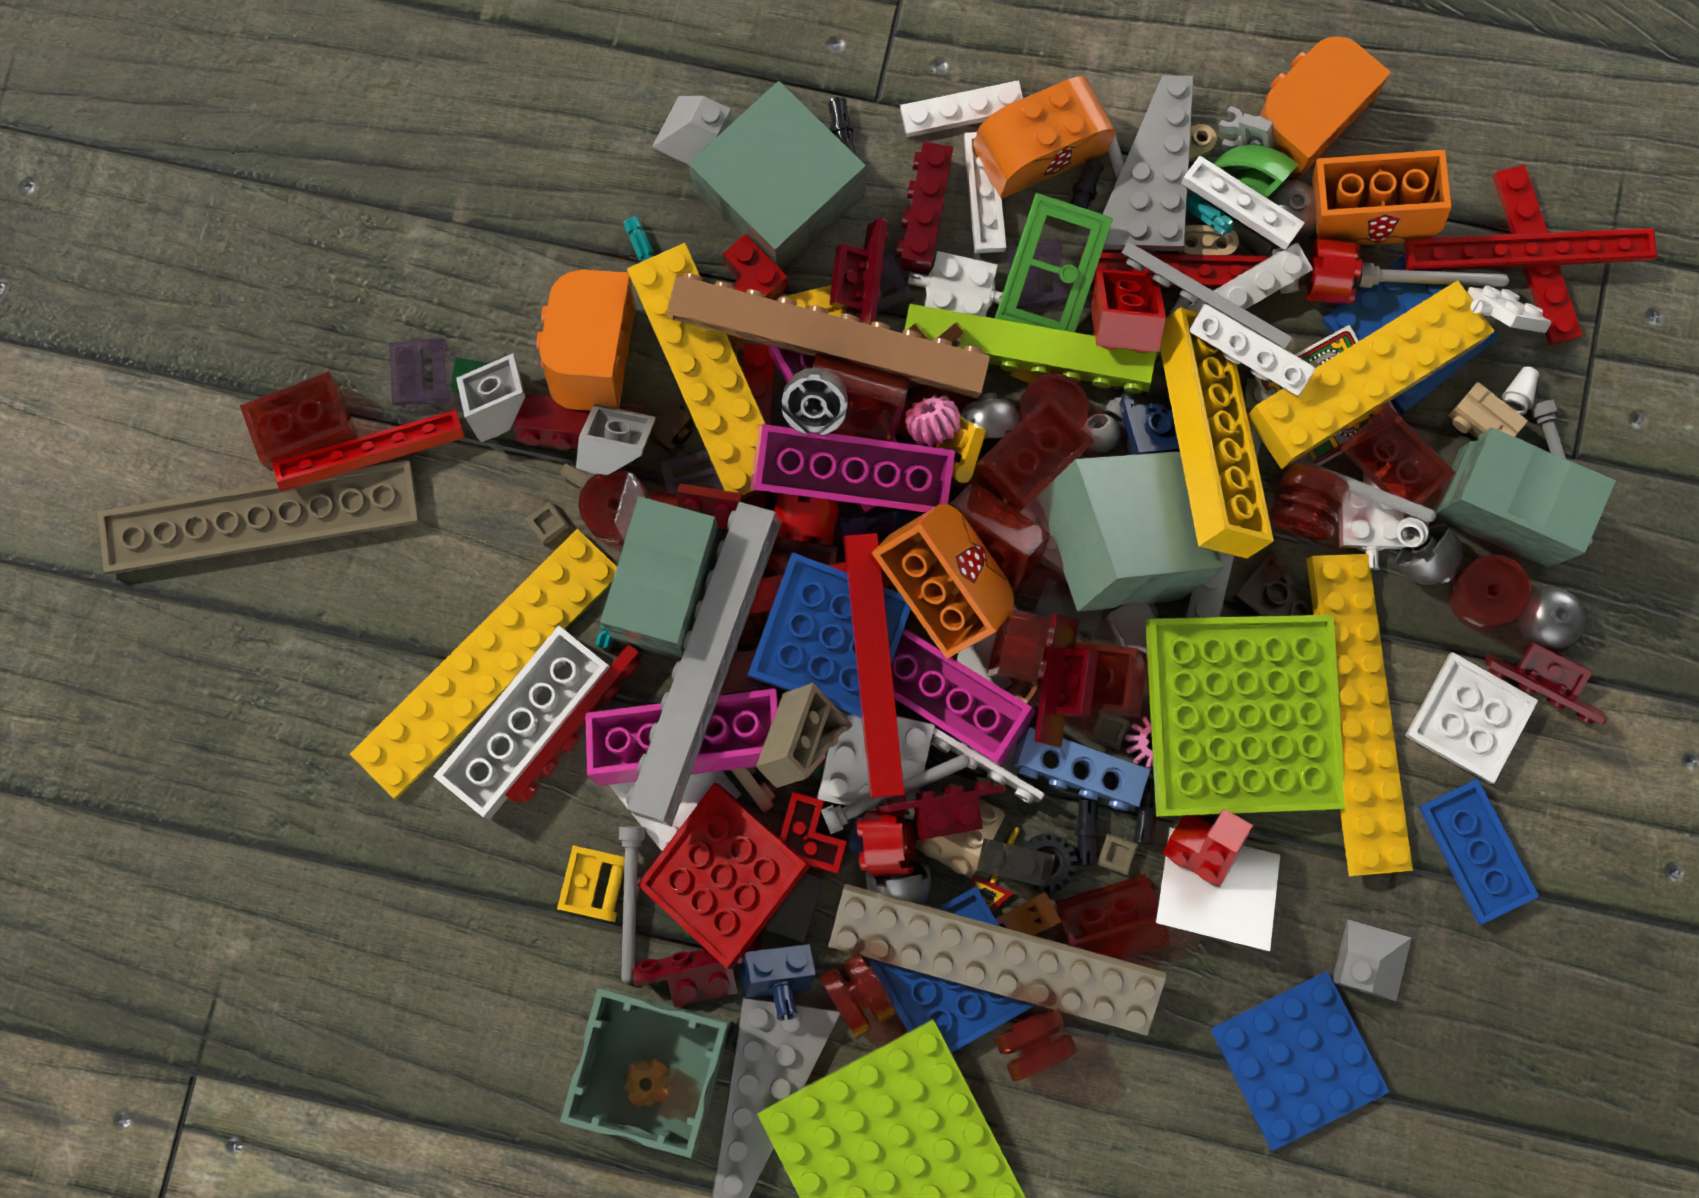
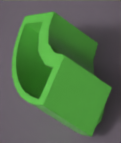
M1260 145L1235 147L1222 154L1213 163L1266 198L1298 166L1285 153Z

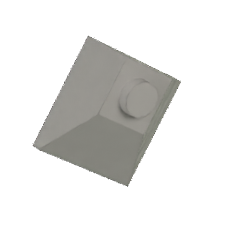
M678 96L651 147L652 150L688 166V163L733 123L731 108L705 96Z
M513 353L456 378L464 417L481 443L509 431L524 401L525 393L517 360Z
M593 405L579 436L576 469L584 470L591 474L609 475L642 456L656 417L617 408Z
M1347 920L1332 978L1333 983L1397 1001L1412 938Z

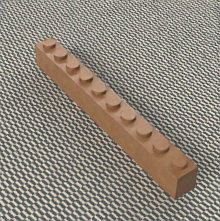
M684 273V277L676 275L667 309V319L973 398H978L982 393L990 356L983 354V350L980 348L965 346L964 349L952 346V342L946 339L934 338L931 341L921 338V334L915 331L903 330L902 333L892 331L889 325L881 322H872L871 325L861 323L858 317L850 314H841L840 317L830 315L827 309L819 306H809V309L796 306V301L780 297L778 301L765 298V293L757 290L748 289L746 293L734 290L732 284L722 281H716L715 285L702 282V277L691 273Z

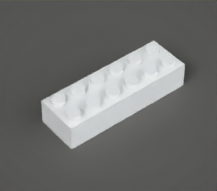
M558 626L433 777L483 818L490 820L508 799L505 795L605 674L609 669V665Z

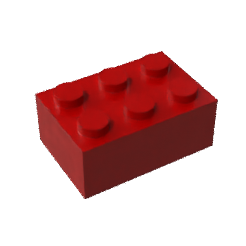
M1096 268L1090 299L1096 346H1102L1109 350L1118 348L1133 349L1140 353H1147L1149 351L1159 352L1166 315L1160 284L1153 279L1155 274Z

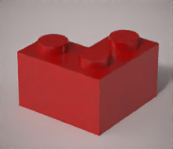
M746 233L723 253L725 267L738 279L733 284L734 290L745 293L748 289L757 290L765 293V298L777 300L789 289L788 277Z
M792 792L780 838L811 865L810 867L838 875L847 841L817 833L822 815L821 810L825 805L823 800Z
M1223 809L1214 825L1196 815H1184L1171 834L1162 855L1169 858L1173 863L1199 875L1204 881L1221 887L1235 864L1253 825Z

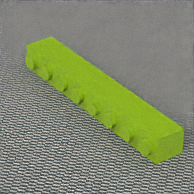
M914 304L909 305L904 330L910 328L914 323H918L933 341L934 338L939 337L955 322H958L966 331L960 336L963 342L958 348L964 349L965 346L980 348L983 350V354L990 356L989 364L1000 365V368L1005 371L1017 372L1018 369L1031 371L1032 375L1038 377H1049V374L1061 376L1062 380L1071 383H1078L1080 380L1093 382L1094 386L1100 388H1111L1112 385L1123 387L1124 391L1133 394H1141L1142 391L1149 392L1157 351L1140 353L1126 348L1109 350L1102 346H1096L1095 336Z

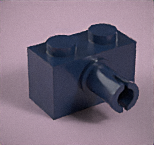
M809 944L745 952L740 967L746 999L773 995L777 1012L776 1017L780 1021L785 1020L784 1015L786 1014L787 1020L798 1016L793 993L809 991L816 975Z

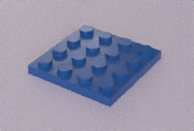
M1405 254L1387 267L1386 270H1406ZM1379 282L1378 285H1373L1371 288L1362 287L1355 293L1353 305L1341 304L1324 317L1321 323L1331 334L1350 325L1356 338L1360 341L1449 285ZM1493 332L1482 344L1391 400L1392 404L1403 415L1492 344L1499 336Z
M792 552L747 676L786 691L814 683L838 710L862 718L847 573ZM883 587L890 660L892 664L911 608L899 592Z
M977 886L936 908L999 926ZM868 958L907 1032L934 1019L951 1053L1036 1005Z
M1328 971L1318 974L1210 1028L1271 1151L1389 1093Z

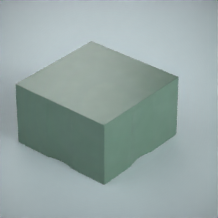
M780 81L775 83L688 163L694 192L718 216L736 228L742 236L746 233L781 270L803 252L823 228L835 222L866 193V165Z
M1491 427L1482 433L1478 440L1470 441L1459 449L1433 510L1436 513V520L1548 568L1586 552L1616 480L1553 455L1537 446Z
M1180 452L1075 459L1038 495L1051 536L1060 551L1063 571L1077 612L1115 608L1126 603L1151 604L1183 600L1224 568L1218 551L1198 546Z
M638 496L620 560L600 620L605 630L610 631V637L615 643L625 646L629 644L635 649L681 661L685 651L683 648L685 636L688 631H692L696 621L694 617L696 606L700 600L703 601L707 591V576L711 570L714 571L718 561L717 549L722 538L715 517Z
M597 988L584 1034L582 1057L573 1074L560 1122L604 1135L628 1137L640 1142L644 1146L692 1158L698 1150L732 1022L679 1007L674 1008L672 1005L617 990Z

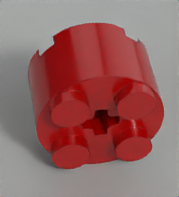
M1316 239V242L1313 243L1309 263L1313 268L1310 271V282L1313 283L1306 282L1307 301L1353 305L1356 293L1353 281L1354 278H1360L1362 270V259H1358L1360 244L1347 241Z
M778 493L774 512H776L782 523L777 537L833 546L840 501Z
M908 809L878 813L877 810L867 811L864 818H858L857 833L859 838H863L864 849L859 854L861 871H868L871 877L913 873L914 867H908L909 859H915V834L913 822H906L904 816L910 814Z

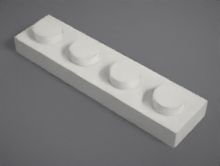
M1018 80L900 105V112L906 137L908 138L984 122L993 113L1023 99Z
M977 132L965 133L964 148L974 254L1005 252L1006 239L1002 198L998 195L995 187L993 188L983 170L984 166L980 158H977L972 149Z
M1201 156L1197 158L1182 179L1181 184L1285 251L1305 223Z
M1295 242L1288 246L1286 251L1284 249L1217 288L1214 292L1245 310L1310 272L1313 268L1299 243ZM1198 300L1196 304L1192 303L1187 308L1199 313L1205 303Z

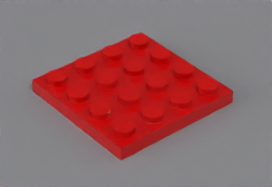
M713 783L637 886L726 969H733L811 865L718 783Z

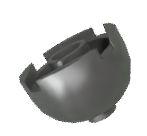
M1297 180L1284 181L1267 197L1273 203L1305 222L1291 244L1304 242L1317 230L1314 189L1306 182Z
M821 368L804 369L794 374L785 386L782 397L783 417L791 427L803 434L819 432V435H826L836 430L844 421L848 397L846 387L838 376Z
M996 393L980 394L978 401L967 404L961 412L963 418L986 429L984 439L1011 436V430L1014 431V436L1022 435L1021 420L1017 409L1008 400L997 399Z
M1436 524L1428 528V538L1423 545L1419 547L1405 546L1399 551L1396 562L1401 571L1416 583L1432 585L1440 582L1444 584L1455 577V570L1461 563L1463 556L1461 542L1447 524Z
M1547 588L1538 590L1523 600L1517 612L1516 623L1517 627H1520L1521 633L1524 635L1523 639L1528 645L1535 641L1553 651L1567 648L1577 641L1584 630L1586 617L1583 606L1574 595L1563 589Z
M919 863V869L914 868L913 873L907 875L871 877L869 872H866L867 890L881 893L893 899L910 901L923 905L928 900L931 892V876L929 866L924 863Z

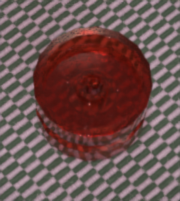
M1050 373L1037 377L1025 388L1015 405L1021 420L1023 438L1038 448L1054 449L1067 444L1082 430L1088 419L1089 403L1085 391L1077 381L1063 374ZM1049 407L1055 410L1053 415L1048 412Z
M616 470L609 475L595 474L588 479L580 491L578 507L581 519L594 538L606 545L623 546L638 496L650 498L645 487L637 477L627 471ZM620 504L619 509L615 511L610 510L611 508H617Z
M1490 554L1477 558L1455 575L1449 586L1448 600L1452 612L1461 623L1474 630L1489 631L1506 625L1525 611L1531 597V584L1527 573L1516 561L1503 555Z
M859 952L844 960V968L852 979L850 982L846 983L840 972L835 968L819 976L856 1039L871 1031V1023L863 1011L869 1007L875 1019L881 1023L896 1015L886 998L888 993L873 969H868Z
M1059 1008L1025 1018L1011 1025L1010 1029L993 1037L1000 1054L1008 1055L1019 1050L1022 1051V1053L1010 1059L1006 1064L1013 1082L1041 1072L1078 1052L1071 1035L1064 1034L1053 1039L1049 1038V1036L1060 1031L1065 1025Z

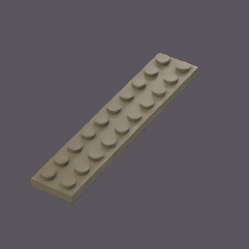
M410 460L363 467L359 470L349 471L281 492L277 483L272 482L97 511L103 570L108 575L420 523L413 468Z
M845 884L828 947L1147 1036L1166 980V972L910 901L893 899L881 893Z

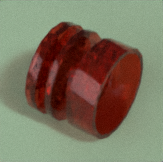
M1289 464L1285 467L1278 485L1280 491L1284 494L1274 497V506L1271 507L1268 513L1269 520L1276 526L1295 535L1316 540H1329L1334 533L1333 525L1339 519L1333 510L1343 507L1350 488L1348 483L1341 477L1318 467L1305 464Z

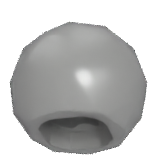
M1095 414L1083 424L1081 439L1089 450L1096 453H1105L1114 449L1120 441V426L1112 416Z

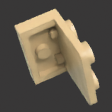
M950 784V785H948V787L957 786V785H955V784ZM979 797L983 829L918 840L915 848L922 851L927 857L940 861L952 868L956 873L963 874L970 879L984 858L1005 817L1002 810Z

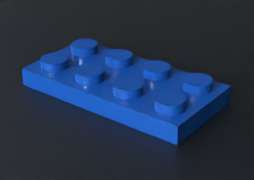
M1478 779L1417 807L1478 925H1482L1539 897Z

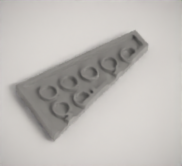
M1162 75L1103 212V215L1113 218L1103 249L1123 250L1127 242H1130L1142 250L1184 251L1187 187L1181 184L1188 172L1193 76Z
M1127 242L1121 253L1128 257L1126 262L1128 265L1140 272L1147 268L1155 273L1153 277L1155 281L1167 288L1171 284L1182 289L1179 295L1194 304L1200 300L1205 304L1211 305L1294 355L1300 348V345L1291 336L1132 243Z
M743 997L712 1198H749L774 1148L757 1112L804 1088L841 1013L840 1011L795 1005L798 1016L787 1020L786 1014L784 1015L785 1020L780 1021L776 1017L775 1002L751 998L746 999Z

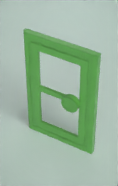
M1036 193L995 319L1075 333L1113 218ZM1047 215L1091 229L1078 270L1071 264H1066L1060 268L1033 259ZM1030 265L1058 273L1063 282L1073 283L1060 322L1016 308Z

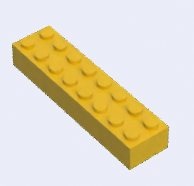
M685 243L680 244L627 268L724 490L743 493L742 500L761 492L762 490L751 489L758 427L759 424L766 423L727 335L667 319V309L676 275L684 277V273H691L700 276Z
M1458 280L1315 368L1314 373L1300 395H1295L1283 388L1257 404L1247 415L1250 425L1281 469L1476 348L1495 332L1482 313H1474L1471 310L1473 300Z
M1180 307L1165 320L1160 350L1198 546L1247 559L1274 542L1237 364L1223 356L1225 352L1191 333L1190 328L1199 313Z

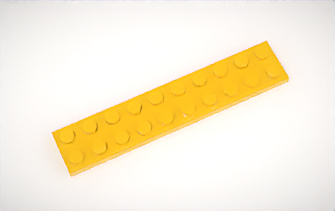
M576 529L350 755L393 799L397 800L501 696L555 629L560 626L566 631L611 586L617 566L580 530Z
M1369 554L1311 556L1306 558L1313 614L1334 615L1345 782L1343 781L1345 809H1340L1348 874L1350 877L1413 871L1371 568H1369Z

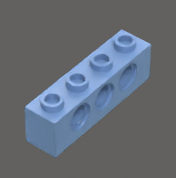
M1032 727L1025 729L1018 741L1011 763L1012 767L1019 769V775L1037 780L1038 776L1049 779L1048 784L1062 790H1067L1068 786L1080 790L1079 796L1097 801L1098 797L1109 800L1108 806L1121 811H1127L1128 807H1139L1150 769L1062 739L1061 747L1036 743L1034 740L1036 729ZM1047 751L1055 757V766L1052 769L1047 768L1043 763V756ZM1076 762L1081 763L1085 768V776L1081 780L1073 773V767ZM1106 773H1110L1115 779V786L1112 790L1107 789L1103 783Z

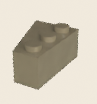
M814 683L785 692L782 695L756 767L776 788L806 779L826 757V751L839 742V736L843 732L848 731L852 724Z

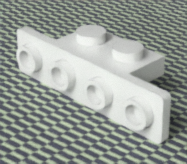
M1209 304L1203 305L1190 328L1191 333L1225 352L1223 356L1236 364L1242 362L1252 368L1250 372L1263 380L1270 379L1295 395L1302 393L1315 371L1313 365Z
M934 727L931 744L944 753H948L950 750L959 756H969L970 764L968 768L976 770L979 767L988 773L987 778L989 780H993V783L997 785L1007 784L1016 790L1014 794L1027 803L1031 804L1032 801L1038 803L1043 799L1045 794L1018 778L1019 769L1011 766L1017 744L1001 767L965 743L958 742Z

